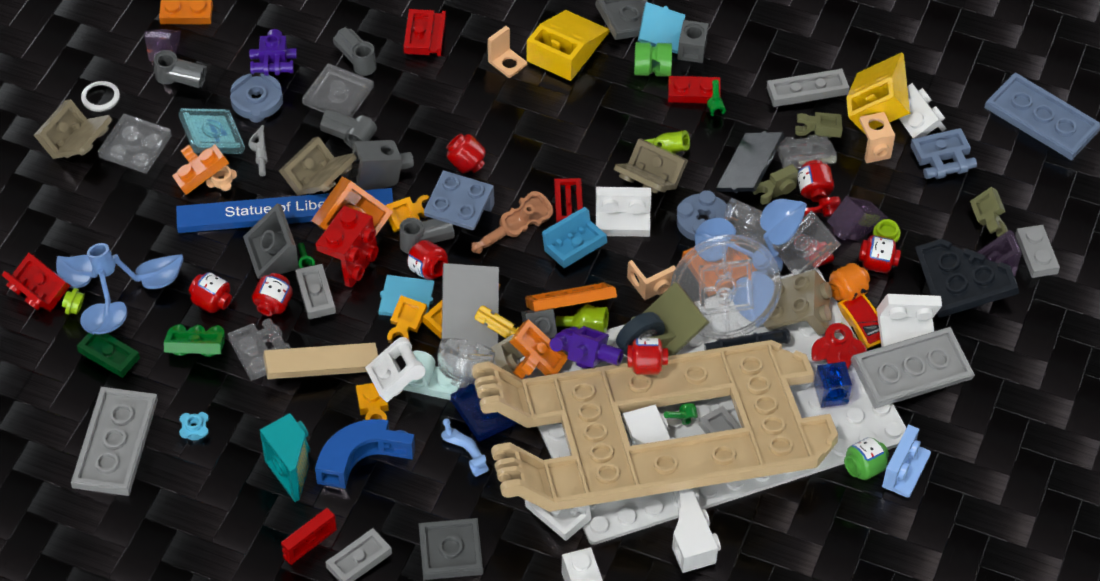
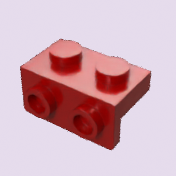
M30 253L27 254L13 274L7 271L2 273V276L9 281L6 286L18 295L23 292L27 296L25 301L37 310L43 307L51 312L71 286Z

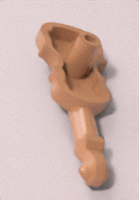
M537 191L530 192L525 198H520V207L517 209L511 208L509 212L504 213L500 218V227L484 236L479 242H473L471 246L472 252L480 254L483 248L491 246L506 235L518 237L523 231L528 229L529 225L535 224L539 227L541 223L549 220L553 214V207L549 200Z

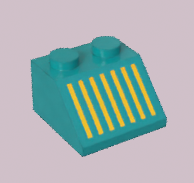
M289 413L260 429L266 464L293 501L296 502L301 497L310 465L308 453L311 450L306 441V437L309 435L305 425L301 421L296 422Z

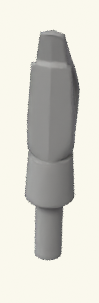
M262 125L252 135L248 145L252 151L256 152L259 175L265 176V164L268 160L265 149L264 125Z

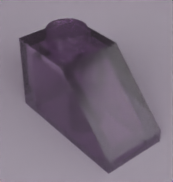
M846 196L827 222L834 228L832 230L833 233L840 239L857 241L873 231L875 225L881 220L888 219V217L871 201Z

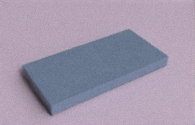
M1016 72L986 101L984 107L1070 160H1073L1100 131V122Z

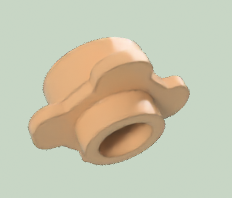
M226 165L207 179L206 184L210 188L217 187L223 191H228L231 189V182L237 177V173Z

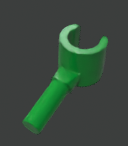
M713 80V94L707 101V106L712 116H714V111L720 109L722 114L726 112L724 103L719 95V81Z
M299 243L298 249L301 256L299 269L305 265L314 266L315 260L307 255L304 243Z
M693 403L681 405L679 412H664V418L681 419L683 425L690 424L691 418L696 419L698 417L696 405Z

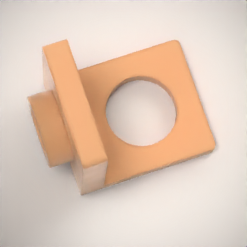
M505 26L488 38V62L508 78H511L527 66V61L510 49V28ZM507 59H513L517 62V65L513 68H506L502 63Z
M885 112L861 116L859 121L868 138L864 158L866 163L890 159L895 133ZM871 121H879L884 127L880 130H874L869 127V123Z
M631 260L628 262L627 278L642 298L647 300L657 294H663L676 282L677 268L671 266L646 279Z

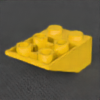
M565 10L541 23L527 39V61L571 81L610 30Z
M902 52L856 74L846 97L848 117L864 134V129L859 121L861 116L885 112L890 123L910 114L905 61ZM871 121L869 123V127L872 129L883 126L879 121Z

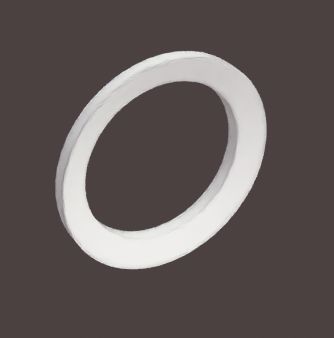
M107 81L91 83L81 94L83 105L87 109L96 112L113 108L120 98L118 88ZM98 85L109 86L114 91L113 99L103 105L91 104L86 99V94L91 88Z

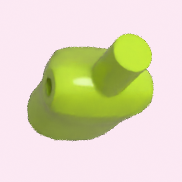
M686 130L663 133L656 138L646 140L674 154L686 151L690 147V138Z
M585 304L576 311L574 316H556V327L575 326L580 329L585 326L606 333L609 321L608 308Z

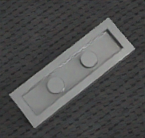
M843 69L769 80L767 81V90L773 107L848 95L849 85Z

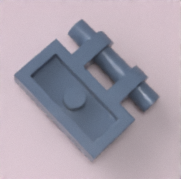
M961 128L915 138L911 141V148L920 166L925 164H931L932 166L923 170L926 179L933 177L941 179L945 178L946 174L955 172L962 174L968 172V169L977 167L974 157L969 159L964 157V155L970 154L971 147ZM951 158L954 161L952 163L943 164L942 162L943 160Z

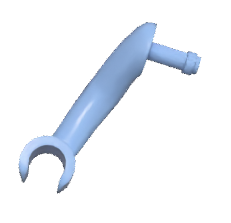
M444 419L445 431L441 434L443 440L463 447L469 452L472 460L469 461V466L475 477L488 472L486 457L481 454L476 442L458 430L451 428L450 420Z

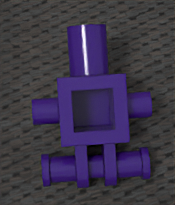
M277 29L270 30L267 36H260L259 49H250L249 51L250 59H259L260 61L255 63L250 61L251 74L264 73V76H269V72H275V75H280L281 72L293 74V61L287 62V59H297V49L287 48L286 36H283L282 32Z
M575 326L566 328L557 333L550 341V348L553 351H567V359L576 362V365L582 368H593L602 361L619 366L624 356V350L607 344L609 334L585 326L580 329Z

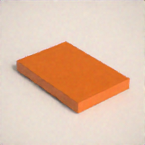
M604 282L526 296L525 300L527 308L536 312L615 298L617 294L614 286Z

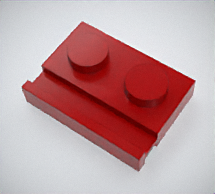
M409 9L404 54L430 55V53H437V56H441L446 11L434 13V10Z

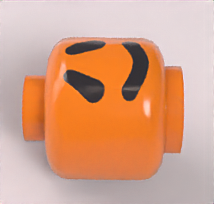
M848 263L838 268L829 277L828 283L832 289V297L837 301H851L863 294L865 295L869 290L870 276L865 268L855 263Z

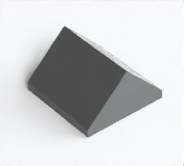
M277 203L243 236L256 276L259 279L271 273L283 274L299 269L296 245L281 204Z

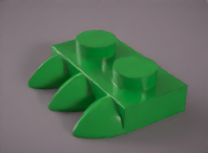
M177 324L167 332L164 340V352L173 353L174 355L199 353L203 356H214L221 354L225 343L224 329L216 325L205 331L203 326L195 325L186 331L183 325Z

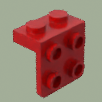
M343 206L316 242V249L319 252L341 260L345 286L350 288L353 287L356 281L361 280L366 267L376 259L379 248L376 242L373 216Z

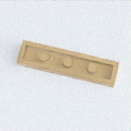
M376 343L264 350L263 353L267 379L367 372L365 367L378 356Z

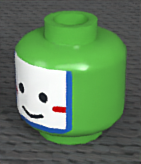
M867 437L847 448L844 464L850 475L861 480H867L886 470L889 452L883 443L874 438Z

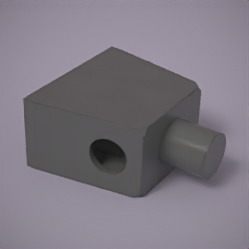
M392 140L354 142L352 153L357 156V159L352 163L353 168L349 171V178L363 190L383 189L394 186L399 181L400 170L413 168V156L411 152L399 153L395 142Z

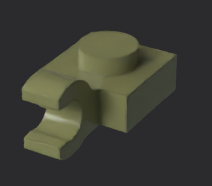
M815 112V116L803 113L797 114V123H804L805 125L795 126L796 135L805 136L814 131L815 135L825 138L841 137V114Z
M791 164L770 174V179L760 182L756 191H753V194L765 193L761 195L760 203L764 205L768 204L772 197L775 198L782 194L790 193L797 186L798 170Z
M990 187L970 201L977 221L982 225L987 224L990 233L996 232L998 238L1008 233L1005 223L999 217V215L1005 212V209L996 189Z

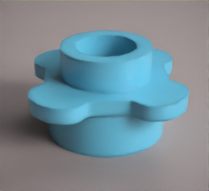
M204 412L191 415L189 413L182 414L180 416V422L182 423V428L179 431L180 436L190 440H199L208 434V428H206L208 415Z

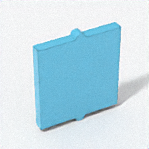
M646 2L638 41L650 42L652 46H656L657 43H672V52L677 54L685 15L669 10L667 6L660 7Z
M387 275L384 290L380 292L382 299L379 315L392 316L401 295L427 304L426 313H428L430 304H433L434 281Z

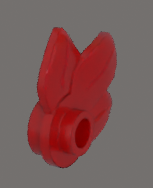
M840 197L820 199L819 206L806 208L804 217L815 213H823L824 217L839 215V210L844 209V203H841Z
M834 323L826 329L824 337L814 342L811 349L812 361L826 360L830 370L837 377H841L850 367L852 356L867 350L862 341L853 337L852 331L848 326L842 323ZM837 332L842 333L844 339L838 340L834 334Z

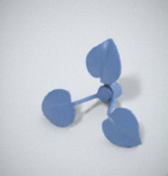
M778 199L770 202L763 210L760 225L762 229L767 231L763 238L769 251L760 250L753 254L731 243L736 235V228L730 221L723 218L709 219L703 222L696 230V250L704 261L716 263L723 260L728 253V247L753 259V265L759 272L752 273L751 279L742 278L737 282L733 291V302L738 312L745 319L756 325H762L763 319L775 298V284L768 276L778 275L783 268V261L777 256L778 251L774 249L772 243L777 246L782 245L794 236L802 222L807 206L802 201Z
M98 243L88 249L87 255L74 257L57 256L56 268L57 274L71 285L69 288L84 287L92 278H96L99 274L105 304H95L88 307L82 313L80 322L83 329L91 334H105L120 327L127 317V308L123 302L111 303L105 279L106 276L114 272L115 264L122 268L134 281H142L145 288L157 289L165 287L175 280L183 263V255H172L149 260L138 266L135 274L119 259L117 254L112 256L107 244Z

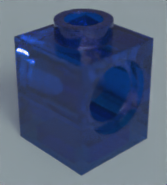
M846 362L817 365L814 387L820 408L849 403L852 383Z

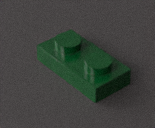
M88 333L77 345L79 353L122 378L140 359L138 351L107 333Z

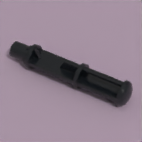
M784 327L782 330L758 334L754 332L751 335L727 339L718 338L715 342L704 343V350L773 340L780 344H789L791 335L789 330Z

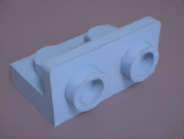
M909 424L886 468L882 485L883 488L907 498L911 496L931 454L929 450L920 447L921 442L917 441L919 429Z

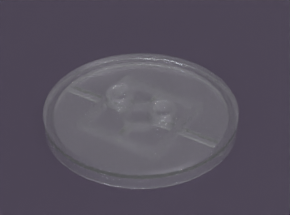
M733 234L715 236L695 245L680 260L671 280V286L678 282L710 322L698 335L715 340L718 338L727 339L744 336L760 327L775 310L782 289L781 273L770 251L752 238Z

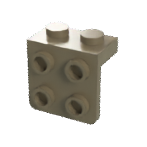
M71 99L65 100L34 136L53 159L69 158L77 154L84 155L92 149L94 140L108 131V125L112 118L109 115L87 119Z
M315 137L286 163L279 172L298 196L304 194L313 195L318 191L327 192L336 184L334 180L339 175L342 176L353 168L352 163L357 159V156L351 153L334 157L319 137Z
M638 139L629 163L616 164L614 170L620 173V178L629 182L639 181L643 183L642 188H651L653 193H658V191L666 192V190L677 188L688 160L644 139Z
M816 270L773 281L776 293L774 301L764 317L763 324L766 329L772 330L807 321L818 335L825 334L826 329L829 327V321L832 318L829 308L830 298L832 297L830 284L825 282Z

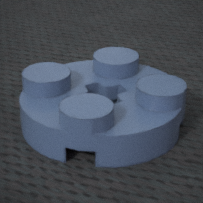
M260 73L261 77H252V74L244 75L237 79L231 87L230 100L234 111L240 116L249 118L252 122L256 123L274 114L283 104L280 83L270 75L264 76L263 73ZM253 94L256 96L262 94L260 98H252L251 96Z
M702 191L700 194L691 195L685 198L677 207V227L686 238L694 241L696 230L706 221L703 218L699 220V215L708 216V220L723 218L730 221L731 218L730 209L722 199L716 197L711 191Z

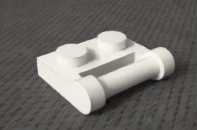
M400 337L365 367L377 392L386 402L400 394L403 388L412 380L421 379L426 372L423 364L417 361L414 356L412 345L406 337ZM399 356H402L407 365L403 370L400 369L395 360Z

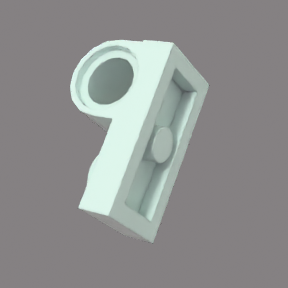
M412 351L417 361L423 364L426 372L421 379L412 380L403 390L456 401L464 379L463 372L435 366L434 358L424 351Z

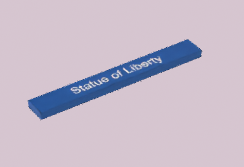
M392 188L364 190L384 205L393 203ZM330 193L176 206L178 233L253 227L277 203L281 204L288 224L312 222L311 220Z

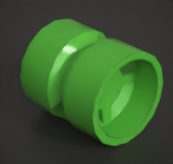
M650 42L635 43L634 76H649L651 72H654L656 76H671L672 43H657L656 46H652Z

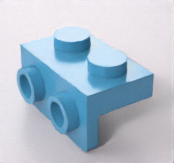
M586 207L572 213L542 232L545 252L563 268L608 243L607 235L590 221L589 210Z

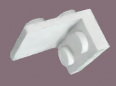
M887 294L876 308L881 347L934 332L932 318L942 307L941 296Z

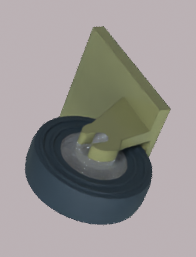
M675 282L642 314L632 317L617 335L616 344L619 349L624 350V355L627 356L628 345H632L636 338H658L662 342V348H668V356L676 355L710 322L679 283Z

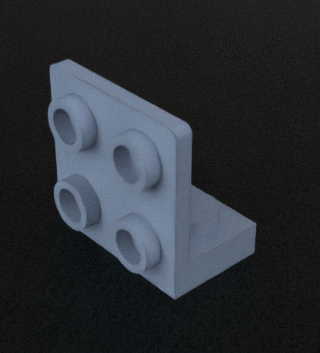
M443 170L424 209V215L474 230L483 210L491 212L495 204L494 186Z

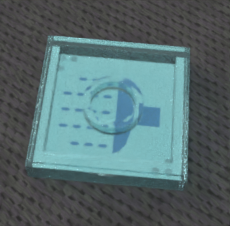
M180 110L178 116L194 153H201L214 144L222 153H243L245 146L230 110Z

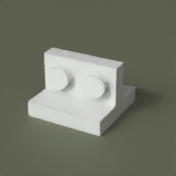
M596 187V226L607 236L650 237L651 188Z

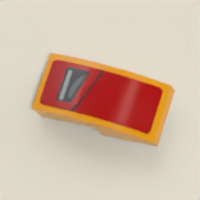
M864 294L854 300H843L837 303L843 317L850 327L854 328L858 339L863 342L866 350L881 344L877 311Z

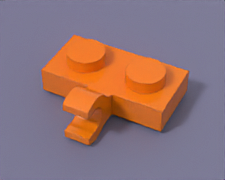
M161 0L160 24H211L213 2L212 0Z
M216 144L202 151L199 156L190 145H187L180 151L189 163L183 165L172 176L181 190L187 195L228 165L229 162Z
M529 319L522 323L509 341L525 356L524 360L513 371L520 379H523L526 374L528 376L531 375L536 367L544 375L558 374L568 360V355L562 350L558 352L553 351L550 348L551 339Z

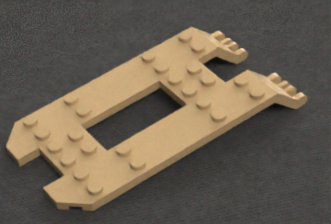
M773 340L668 356V365H662V371L658 375H637L633 373L632 368H628L627 363H621L619 366L609 365L520 379L490 361L476 363L471 367L473 378L476 379L475 387L477 389V396L481 399L479 404L483 413L498 412L526 428L555 423L562 424L570 456L542 460L510 442L494 445L491 449L492 457L497 461L495 463L497 477L502 482L500 485L502 496L506 498L519 496L549 512L813 469L821 464L838 442V432L831 415L825 414L801 418L790 386L814 382V372L807 355L797 350L794 353L782 349V344ZM731 396L742 427L630 446L620 413L634 411L655 404L656 407Z

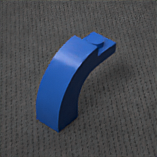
M384 419L364 420L344 427L326 442L320 452L315 467L317 484L345 489L353 466L359 460L370 455L382 454L413 460L415 453L414 434H409L402 430L391 431L389 430V420Z

